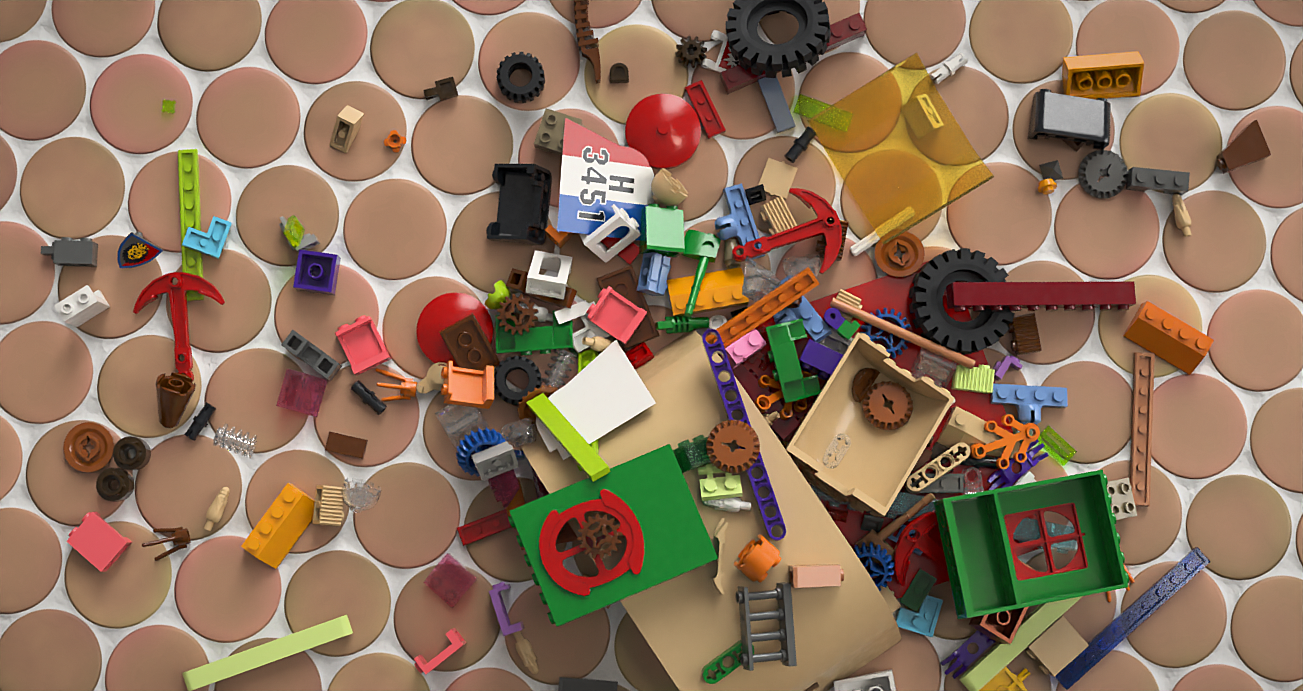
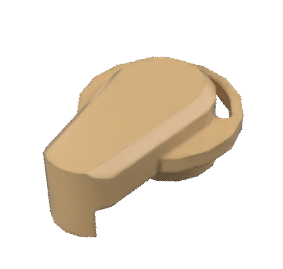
M438 362L433 364L428 369L427 376L416 386L419 393H428L433 390L441 391L442 384H444V379L441 378V371L446 366L438 365H447V363Z

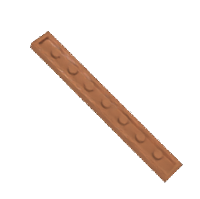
M1135 352L1130 485L1135 506L1150 507L1155 353Z

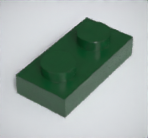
M920 568L899 602L917 612L937 579Z

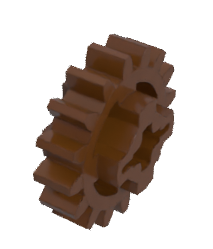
M512 294V299L506 296L507 302H500L502 309H497V312L501 314L496 317L497 320L502 321L499 324L500 327L506 326L504 330L506 333L512 330L513 336H515L516 332L523 336L524 330L530 333L529 327L535 328L533 321H538V317L534 316V314L539 313L538 309H533L536 306L535 302L529 303L530 297L528 296L524 299L523 294H520L519 298ZM519 303L527 305L528 309L522 308ZM512 304L511 309L506 312V309ZM516 307L518 311L521 313V315H519V322L516 319V317L513 316L516 314ZM529 318L528 322L525 325H523L525 319ZM506 321H513L516 327L509 325Z
M596 514V519L588 516V523L582 521L584 529H578L582 536L577 537V540L583 541L579 547H586L585 554L588 555L592 552V558L594 559L597 554H600L601 559H604V554L606 553L611 557L612 549L618 551L615 545L622 544L618 537L623 534L622 532H617L620 525H613L614 518L608 521L607 514L603 518ZM600 522L599 526L594 530L588 529L591 525ZM607 524L612 528L614 536L607 533ZM602 529L603 535L606 537L605 540L601 539L598 543L594 535L595 533L599 534ZM586 537L592 539L593 548L588 545ZM605 543L611 544L607 549L600 550L601 546Z

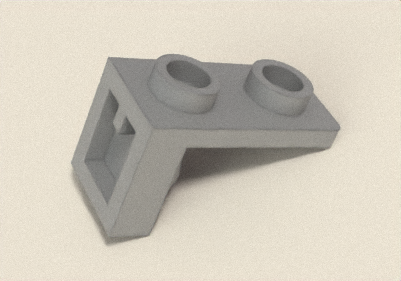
M284 216L280 217L282 223L279 225L284 234L288 233L290 237L288 243L293 251L296 250L299 253V249L308 250L320 244L314 234H306L300 238V241H297L287 219Z

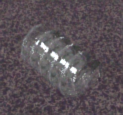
M554 349V353L557 356H551V360L554 363H548L551 371L545 370L548 378L543 377L542 381L547 386H556L560 389L559 385H566L562 378H569L565 371H572L568 364H575L571 357L577 356L562 349Z
M225 424L223 428H218L214 436L213 445L217 446L219 444L220 448L227 446L228 451L234 449V453L238 454L241 452L242 456L248 455L251 458L257 445V435L254 434L250 439V432L242 436V429L235 433L234 426L229 431L228 424Z

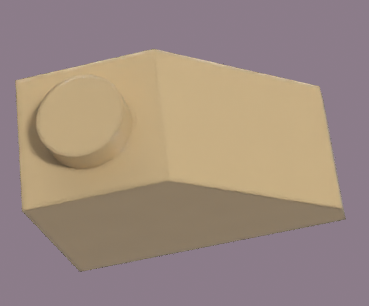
M347 105L337 116L329 145L347 153L360 129L364 113Z

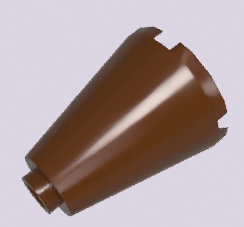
M166 373L158 376L156 380L159 422L165 428H173L179 424L195 391L196 384H193L192 379L184 374L171 373V376H165Z

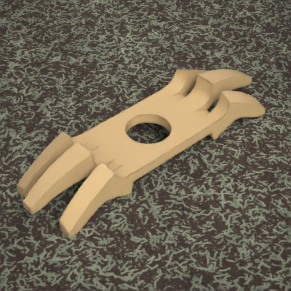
M724 518L720 520L714 532V537L719 540L717 574L711 578V584L717 598H719V593L724 595L721 586V580L724 576V573L721 572L722 544L726 543L724 531L729 523L724 522Z

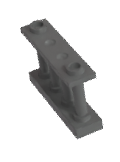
M780 582L776 583L777 588L775 590L749 593L748 587L738 586L736 602L739 604L742 642L740 662L743 669L753 671V663L780 660L782 665L788 667L797 666L791 583ZM773 598L778 600L776 611L750 613L749 601ZM771 619L779 621L780 629L778 631L751 634L750 621ZM781 641V650L779 652L753 654L752 642Z

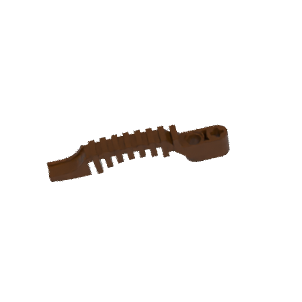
M574 0L578 48L582 53V57L591 62L595 72V81L598 84L601 83L599 40L594 38L593 30L590 29L587 7L589 0Z

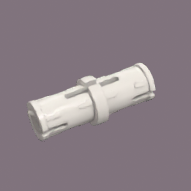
M959 53L950 62L946 61L943 67L930 75L932 80L939 75L940 77L934 81L936 84H939L949 75H954L957 69L968 63L967 58L959 62L965 55Z

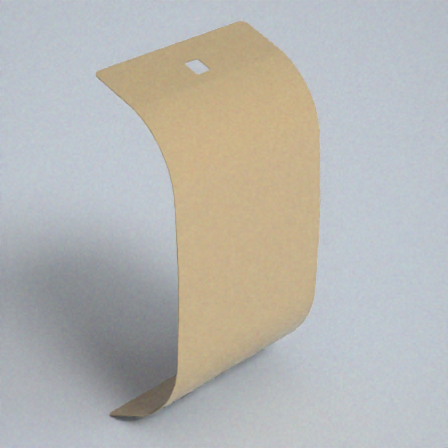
M695 330L686 332L653 354V359L635 369L656 404L600 437L599 456L610 469L667 444L671 445L717 556L719 540L714 537L715 529L722 518H724V522H729L724 531L726 543L722 544L721 572L724 573V576L721 580V586L724 595L719 593V598H717L711 584V578L717 574L718 560L623 599L620 602L679 691H804L816 682L819 686L812 691H828L834 687L833 681L846 679L897 644L902 639L897 622L869 573L736 377L735 380L751 427L759 438L760 453L786 527V535L779 541L769 538L746 470L731 474L732 476L740 475L743 497L739 498L743 502H751L750 511L740 509L739 512L715 510L714 507L703 504L699 479H707V475H699L698 467H705L706 464L714 466L707 454V439L713 428L723 421H728V417L702 343V337ZM717 353L712 356V360L715 363L723 361ZM722 372L718 378L722 382H727L730 376L728 373ZM732 391L725 394V398L728 401H734L737 398L736 394ZM735 410L731 414L734 420H741L743 418L741 411ZM539 431L520 444L525 456L549 494L589 478L584 471L578 469L577 463L571 456L563 460L557 449L549 452ZM732 441L731 444H723L730 447L731 452L738 449L736 441ZM754 468L751 471V475L756 479L761 478L763 475L760 468ZM725 472L713 474V478L725 476ZM761 487L758 489V495L761 498H766L769 496V490L766 487ZM771 506L766 507L764 510L767 517L771 518L776 514V510ZM588 511L584 514L587 523L589 522L588 516L596 519V514H599L600 518L607 514L608 521L614 518L613 525H620L617 518L605 512ZM576 518L570 519L568 523L577 537L582 536V533L578 532V529H581ZM600 522L591 525L589 529L594 530L599 526ZM608 524L606 529L607 533L613 531ZM773 526L771 533L774 537H780L782 529L779 526ZM601 529V531L599 532V534H596V533H595L594 537L602 536V535H603L602 529ZM759 534L780 551L779 556L781 557V561L775 567L771 566L767 571L768 575L761 583L758 581L752 582L734 566V562L738 563L740 560L738 555L752 539L757 541L759 539L757 535ZM624 535L618 537V540L622 541V544L615 545L618 551L612 549L611 557L607 553L604 554L602 561L607 570L613 569L624 556L627 547V539ZM605 543L601 546L600 550L607 549L611 544ZM789 565H840V569L844 570V581H841V586L791 587L797 666L788 667L782 665L780 660L753 663V671L743 669V666L740 665L715 684H709L703 679V667L741 640L739 604L736 602L738 586L748 587V593L775 590L777 588L776 583H789ZM776 598L749 601L750 613L776 611L778 608V600ZM777 619L750 621L751 634L775 632L780 629ZM779 640L752 642L755 650L754 654L773 653L781 650V641ZM733 651L732 653L736 656L737 660H740L738 656L740 653L737 654ZM727 656L723 659L722 664L725 667H730L734 660L732 657ZM717 663L716 666L722 673L724 670H722L719 666V663ZM711 669L708 670V671H707V672H708V676H707V677L710 676V677L714 678V677H715V674H714V673H715L718 669H716L715 671H712Z

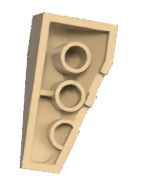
M956 406L952 408L937 442L948 448L958 443H965L970 448L972 444L981 443L985 445L1002 439V437L993 432L985 431L984 424L986 421ZM989 423L988 428L992 430L993 425ZM1021 440L1016 442L1009 457L1010 459L1019 450ZM1005 446L987 452L986 455L1000 457ZM958 448V452H965L964 449L960 450ZM981 448L977 449L978 454L982 453Z

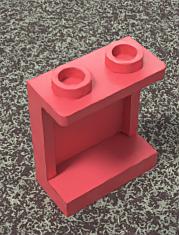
M609 286L607 290L603 288L598 295L599 301L597 304H592L586 312L589 314L587 319L626 345L646 317L647 311L634 305L614 291L612 287Z
M363 315L355 319V323L351 325L344 324L337 328L338 331L335 332V335L339 339L352 366L351 369L356 376L391 359L370 316L366 317Z
M89 512L83 517V523L69 533L68 536L70 538L66 542L100 572H106L132 542L127 537L120 535L100 517L98 512Z
M456 628L451 629L445 634L452 644L430 662H427L422 655L414 658L416 661L414 665L420 673L428 674L466 644V641Z

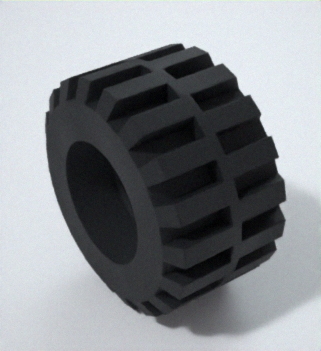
M515 52L511 53L512 56L509 57L507 55L504 57L505 61H501L499 63L500 67L497 68L496 77L502 94L506 95L510 101L513 99L515 103L519 101L526 103V100L531 102L535 96L538 97L540 95V91H543L545 76L542 64L538 62L536 57L533 58L530 53H527V55L524 52H519L517 55ZM517 69H526L531 72L532 79L527 85L519 87L510 82L511 74Z
M508 357L505 361L502 360L500 365L495 368V391L507 403L519 405V402L523 401L522 397L528 395V391L533 392L534 388L539 389L541 387V373L534 362L526 357ZM517 369L523 370L529 377L528 386L520 392L510 390L506 384L508 374Z

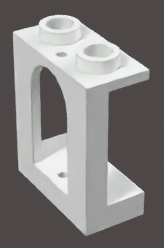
M614 204L612 205L616 213L590 235L579 233L584 245L605 263L641 235L638 230L639 224L633 217L630 219L623 208L619 209ZM620 226L629 227L628 234L609 250L600 242Z
M535 250L527 277L526 293L564 299L573 257ZM540 269H546L559 273L556 278L539 275Z

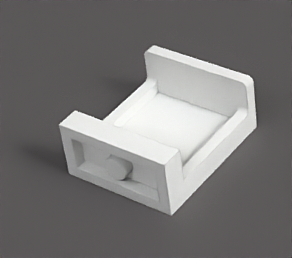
M88 285L55 305L63 321L76 327L110 307L101 291L97 290L93 293Z

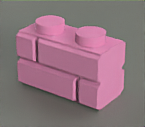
M753 329L725 348L732 370L766 345V341L757 329Z

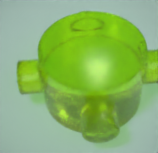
M164 99L161 111L163 113L165 111L172 114L175 113L176 101Z

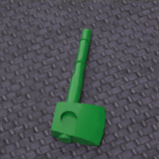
M696 230L687 231L684 237L685 252L681 254L685 257L699 260L684 313L687 317H691L708 263H715L721 239L717 238L714 234H706Z

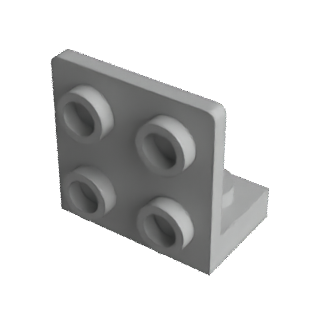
M507 441L471 455L482 481L519 467L513 447Z

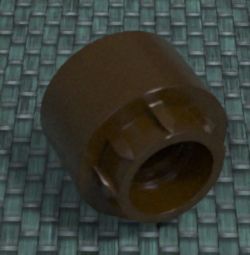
M124 437L115 444L113 458L116 464L123 469L140 470L148 464L151 458V450L147 442L141 438ZM134 448L136 451V455L134 458L130 459L128 456V452L130 449Z
M108 468L98 476L96 489L105 500L123 501L132 494L134 479L124 469ZM114 480L119 482V487L116 490L112 488Z

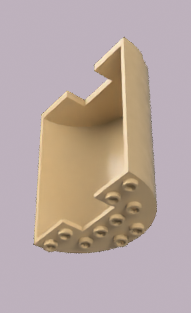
M858 332L785 450L806 481L839 502H849V506L860 512H864V510L871 511V515L883 517L888 512L955 398L950 395L951 393L947 389L936 386L935 382L929 377L922 376L918 379L912 377L911 372L899 368L892 359L888 358L890 353L886 351L884 346L873 343L868 335ZM873 368L880 372L872 386L882 381H892L899 383L910 393L913 400V411L905 425L895 430H882L873 426L866 419L862 408L863 400L861 403L855 402L852 395L853 381L860 370ZM884 400L885 404L883 407H888L889 410H892L891 405L893 403H888L887 400Z

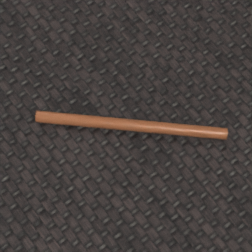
M834 297L830 303L832 308H836L843 313L969 369H972L975 364V360Z

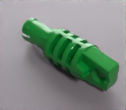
M685 315L667 316L665 321H658L655 323L656 330H666L667 334L685 333L693 329L709 328V318H692Z

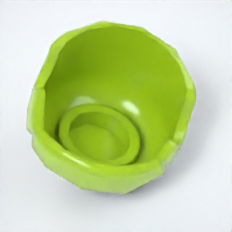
M502 280L494 284V294L488 293V299L485 301V306L488 309L496 310L502 308L500 302L506 303L505 297L507 296L509 299L511 297L509 287Z

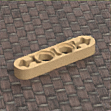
M958 443L912 474L905 483L907 491L912 494L919 493L964 462L970 455L969 446L965 443ZM958 448L965 450L964 456L960 454L954 459L953 456L958 452ZM941 459H949L951 466L948 468L943 467L940 463ZM933 469L935 477L928 478L925 475V470ZM920 478H922L923 481H921V482L918 484V488L915 487V486H914V487H911V486H910L911 483H912L911 480H913L914 482H916L917 480H919Z

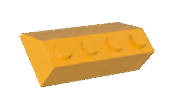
M1139 52L1063 57L1062 80L1064 95L1089 99L1140 96L1144 62Z
M738 267L705 273L693 314L748 305L749 299L742 268ZM695 275L667 280L672 316L684 315Z
M287 483L241 547L259 560L277 569L313 520L315 500L292 483Z

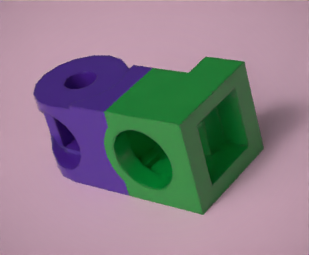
M829 308L823 316L827 326L847 342L861 326L855 320L852 324L848 322L836 308Z

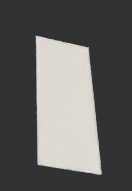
M585 300L572 305L571 309L563 308L555 311L554 314L558 323L561 324L587 314L589 306Z

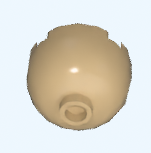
M664 168L652 180L651 190L654 194L652 198L658 204L663 203L666 206H676L688 197V193L680 181L670 177L672 173Z

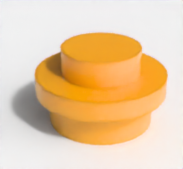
M1051 178L1044 179L1038 183V191L1045 195L1053 193L1057 188V184Z

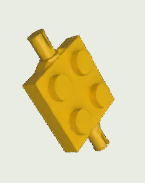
M1005 666L979 691H1027L1022 681L1031 673L1024 668L1018 675H1015Z

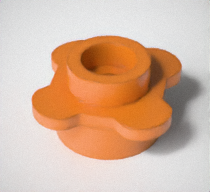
M392 130L387 139L384 140V145L389 146L393 152L398 153L400 147L406 144L407 140L404 136H400L396 130Z

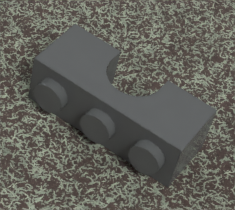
M1132 167L1127 171L1126 190L1144 192L1146 190H1162L1164 194L1177 193L1180 195L1185 194L1189 190L1190 172Z
M294 330L290 332L281 344L330 381L342 367L341 364Z

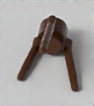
M183 527L153 529L155 533H175L172 534V537L143 543L142 547L173 541L174 545L178 544V546L154 558L155 561H158L180 549L187 548V544L191 543L188 529H183Z

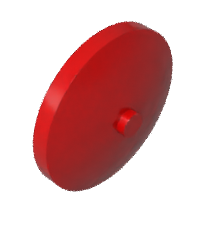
M655 94L642 99L631 110L626 121L625 136L628 147L643 154L652 168L671 169L684 164L695 153L700 142L701 125L697 113L684 99L672 94Z
M446 293L436 297L425 306L418 319L417 340L421 350L434 363L453 361V367H458L439 331L473 313L491 345L494 327L488 310L479 300L464 293Z

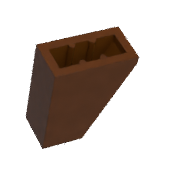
M1257 120L1248 124L1216 156L1217 166L1222 170L1223 174L1263 160L1271 155Z

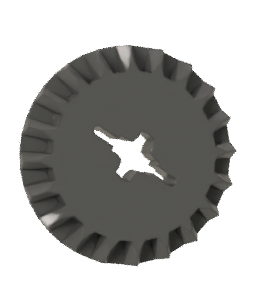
M1103 149L1089 153L1079 166L1078 177L1080 184L1093 197L1101 199L1111 198L1120 193L1127 183L1128 173L1124 159H1121L1118 154ZM1109 166L1106 173L1108 177H1103L1097 182L1101 175L1099 170L1103 171Z

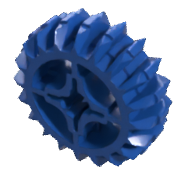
M883 308V314H881L879 309L875 310L876 317L883 320H892L897 326L905 330L911 327L910 324H903L907 320L906 317L902 320L899 319L902 314L901 312H898L895 316L894 309H891L889 314L887 308ZM866 323L867 325L860 326L861 329L866 330L860 333L868 335L872 342L877 340L884 342L888 348L886 351L890 353L892 359L896 358L895 351L898 355H902L903 352L900 348L904 350L908 348L904 342L910 343L900 338L898 345L893 347V334L887 336L886 339L879 336L884 332V330L879 329L878 333L871 336L872 325Z
M486 427L482 431L478 428V431L475 433L471 430V435H465V440H459L460 445L457 446L456 452L457 462L465 473L468 472L471 476L475 474L479 477L480 475L471 455L506 442L501 433L496 432L494 429L489 430Z
M863 542L861 548L855 545L854 552L857 557L866 556L864 560H861L865 569L868 566V562L870 563V570L867 571L870 577L878 576L872 580L879 591H881V586L886 588V581L891 582L892 577L890 575L894 574V569H892L894 562L891 561L892 556L890 554L886 555V549L880 551L881 546L879 544L875 548L872 542L869 546H866ZM872 557L877 558L883 564V566H880L879 563H875L872 560Z

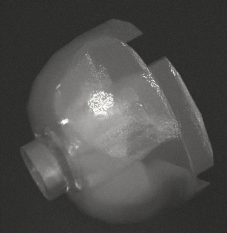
M805 254V257H799V255L784 258L782 261L783 270L788 279L794 277L807 267L817 277L821 269L820 256L816 254Z
M347 478L343 482L341 495L343 502L350 507L351 511L361 513V511L372 509L377 504L382 490L379 486L378 489L374 488V483L353 478L352 481L348 482Z

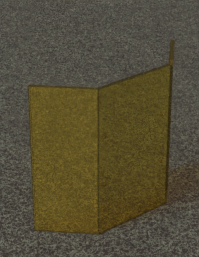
M917 53L807 120L883 244L888 243L994 178L993 174L973 149L940 96Z

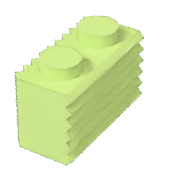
M960 364L954 366L951 389L986 394L992 393L995 370L990 369L989 365H978V367H973L972 369Z

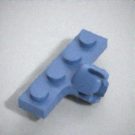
M738 184L724 188L723 193L730 214L716 219L715 230L721 229L717 233L718 237L721 240L736 237L742 246L746 242L760 238L743 185ZM755 244L754 247L760 249L762 246L761 244ZM765 254L752 259L747 257L745 261L747 262L750 260L764 257Z
M787 276L786 278L772 286L773 290L781 286L785 281H788V279L790 278ZM802 296V303H800L798 308L785 307L773 316L776 325L802 318L805 331L817 343L832 334L831 329L804 296Z
M993 384V391L990 393L991 404L1016 406L1018 422L1024 425L1025 423H1034L1036 425L1040 423L1042 407H1068L1067 388Z

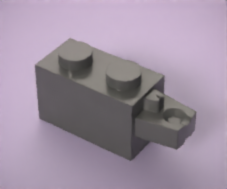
M62 237L61 240L52 242V246H41V254L51 256L53 263L58 266L97 267L98 244L93 242L91 238H80V241H73V238Z

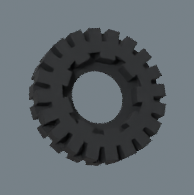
M735 0L733 2L734 9L730 8L727 14L726 34L731 54L735 61L739 60L741 67L745 70L751 67V73L761 76L765 70L766 78H776L777 71L782 72L783 78L792 76V68H795L799 74L807 70L806 62L813 66L819 61L818 54L824 55L827 43L830 42L831 29L828 8L825 1L822 2V0ZM779 11L793 15L799 23V29L790 41L783 44H770L759 37L757 27L764 16L780 13Z
M960 248L957 251L952 249L934 257L915 275L912 281L914 286L909 291V298L912 299V303L909 304L910 314H915L916 318L912 320L915 328L920 327L923 332L920 335L923 338L932 340L957 353H962V355L979 352L995 344L1008 331L1009 327L1007 325L1013 322L1015 313L1011 312L1009 308H1003V311L998 312L985 309L974 320L959 322L951 318L945 311L943 294L946 286L956 281L1006 282L1005 278L1009 275L1005 269L999 270L996 267L998 262L992 257L984 258L985 253L978 250L972 253L968 248Z

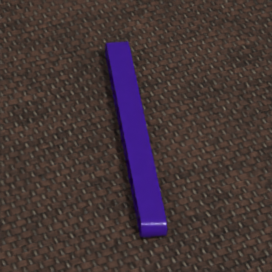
M708 329L703 333L702 343L728 420H734L731 414L733 411L738 410L743 414V418L740 421L747 423L751 427L721 336L717 330ZM712 334L716 336L717 341L714 344H709L705 338ZM719 353L723 356V361L715 363L712 360V356ZM722 372L728 373L730 376L729 381H720L718 378L719 374ZM732 391L736 394L737 398L734 401H728L725 398V394ZM759 451L757 460L746 470L766 532L771 540L779 541L785 537L786 527ZM760 468L763 473L762 477L754 478L751 475L752 469ZM766 487L769 490V496L761 498L758 495V489ZM771 506L776 510L774 517L770 518L765 515L764 510L766 507ZM773 526L781 527L782 535L780 537L772 535L771 529Z

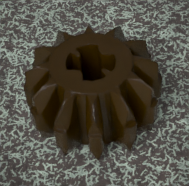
M687 36V42L682 38L680 40L682 45H676V49L679 51L675 52V56L680 57L678 62L682 63L685 61L684 67L686 68L689 63L692 68H695V62L701 66L702 60L707 57L704 54L707 52V48L703 47L704 41L698 43L697 36L694 38V41L691 40V36ZM689 49H693L694 55H690Z

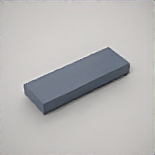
M777 76L776 78L765 77L759 79L757 82L777 134L794 128L796 125Z

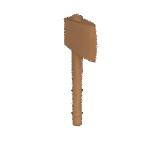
M930 492L880 532L876 533L873 529L855 542L854 546L858 545L861 548L863 542L866 546H869L872 542L875 548L879 544L881 546L880 551L886 549V555L890 554L892 561L894 559V549L885 539L897 531L910 518L912 519L925 506H928L929 503L936 499L935 496ZM872 557V560L875 563H879L880 566H883V564L877 558Z

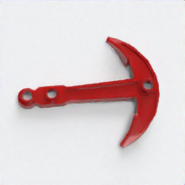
M790 188L789 193L800 199L809 209L812 207L817 218L775 235L764 236L746 242L744 246L738 245L732 250L733 259L737 262H743L747 257L752 259L769 253L773 249L824 235L827 246H825L824 260L819 271L820 274H823L833 265L838 256L842 243V226L836 211L824 198L812 191ZM832 219L834 223L828 224L827 220ZM755 244H761L762 247L756 249L754 246ZM737 250H742L744 253L737 255L736 252Z
M186 272L168 273L154 279L142 290L137 298L133 312L138 314L147 304L158 299L157 295L169 293L175 338L174 354L176 369L179 371L178 373L186 374V376L190 377L193 382L194 374L191 371L193 368L192 348L189 345L187 291H198V293L214 299L221 305L225 301L218 289L201 276ZM174 278H177L178 283L176 285L173 284ZM182 354L185 357L184 361L180 360V355Z
M935 510L926 512L912 520L903 529L894 548V571L902 587L905 586L906 574L910 565L908 558L915 548L921 550L947 570L943 549L927 535L938 524ZM915 530L914 535L910 536L909 532Z

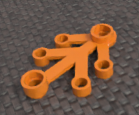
M802 372L803 378L812 376L809 372ZM762 375L759 378L758 385L761 388L770 386L779 389V391L768 397L760 395L754 401L755 406L760 412H766L771 404L783 398L778 381L771 379L767 375ZM806 398L799 399L794 403V409L797 412H803L807 407ZM784 402V407L779 412L781 419L788 420L793 415L791 410L792 402Z
M1010 414L1002 416V424L1004 426H1011L1020 432L1012 434L997 426L995 421H986L984 424L985 431L993 432L1002 437V439L985 445L981 443L972 444L970 446V456L972 458L982 459L987 452L1005 446L1000 458L996 461V466L999 469H1007L1010 464L1008 459L1016 442L1022 440L1019 450L1013 455V459L1017 463L1026 461V451L1030 442H1034L1039 438V427L1034 423H1026L1024 425L1016 421ZM1006 417L1010 418L1009 424L1006 423ZM989 423L993 425L992 430L988 428ZM1030 429L1033 430V435H1032V436L1029 435V430H1030ZM978 448L982 450L980 455L977 453ZM1018 454L1022 455L1021 460L1018 459ZM1001 460L1005 461V465L1003 467L1000 464Z

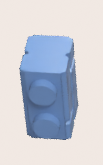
M655 252L644 253L637 291L651 296H664L667 290V276L671 269V258Z

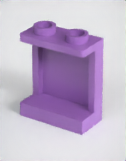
M505 582L492 585L493 590H490L489 594L503 636L523 630L524 625L522 621L514 624L510 623L502 599L501 591L511 588L510 584L505 585Z

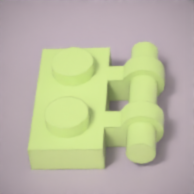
M712 464L698 467L699 475H707V479H699L702 501L743 497L740 475L732 476L731 473L725 472L724 477L713 478V474L724 473V471H721L716 466H712Z

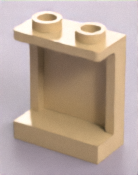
M1061 616L1026 647L1028 649L1026 653L1032 660L1037 659L1041 664L1039 668L1044 674H1050L1055 677L1089 645L1066 618Z

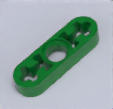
M741 640L703 667L702 677L707 683H717L741 665L740 660H737L736 656L732 653L735 651L738 654L742 651ZM727 656L732 657L734 660L730 667H725L722 664L723 659ZM717 663H719L721 669L724 670L722 673L716 666ZM711 669L712 671H715L716 669H718V670L714 673V674H715V677H714V678H712V677H710V676L707 677V676H708V672H707L708 670Z

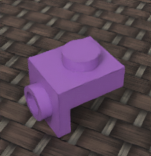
M1005 356L1001 362L997 361L992 368L995 370L994 378L996 380L1002 379L1009 366L1020 370L1023 365L1020 364V360L1015 356Z

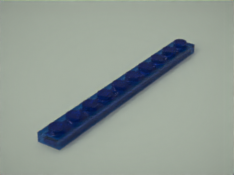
M1198 547L1191 550L1088 642L1089 646L1055 676L1056 680L1065 690H1068L1210 563L1209 559Z

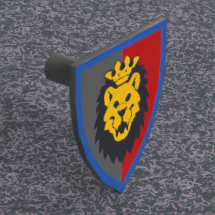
M131 232L119 246L117 257L119 267L132 268L146 264L156 258L163 249L143 239L141 232H136L135 234Z

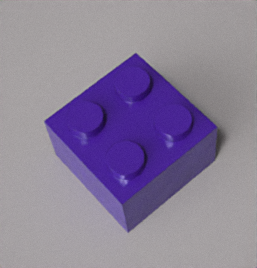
M299 249L293 287L299 291L335 295L341 258L336 254Z
M809 339L798 360L801 370L809 373L813 371L817 373L818 378L827 381L843 354Z

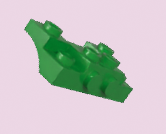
M552 311L553 326L529 328L530 333L524 330L523 336H520L519 332H516L515 336H513L512 330L506 333L504 331L506 326L500 327L499 324L502 321L496 318V353L521 352L522 356L532 355V351L540 350V354H549L552 349L574 348L573 319L559 324L554 314L555 311ZM506 321L509 325L516 327L513 321Z
M803 319L765 327L770 351H767L770 363L773 362L775 370H772L773 377L780 384L784 402L788 403L820 394L821 389L817 375L803 378L794 340L807 337Z

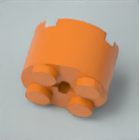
M759 534L757 535L759 538L757 541L752 539L738 555L740 560L738 563L735 561L734 566L752 582L758 581L761 583L767 577V571L771 566L775 567L781 561V557L779 556L780 551Z

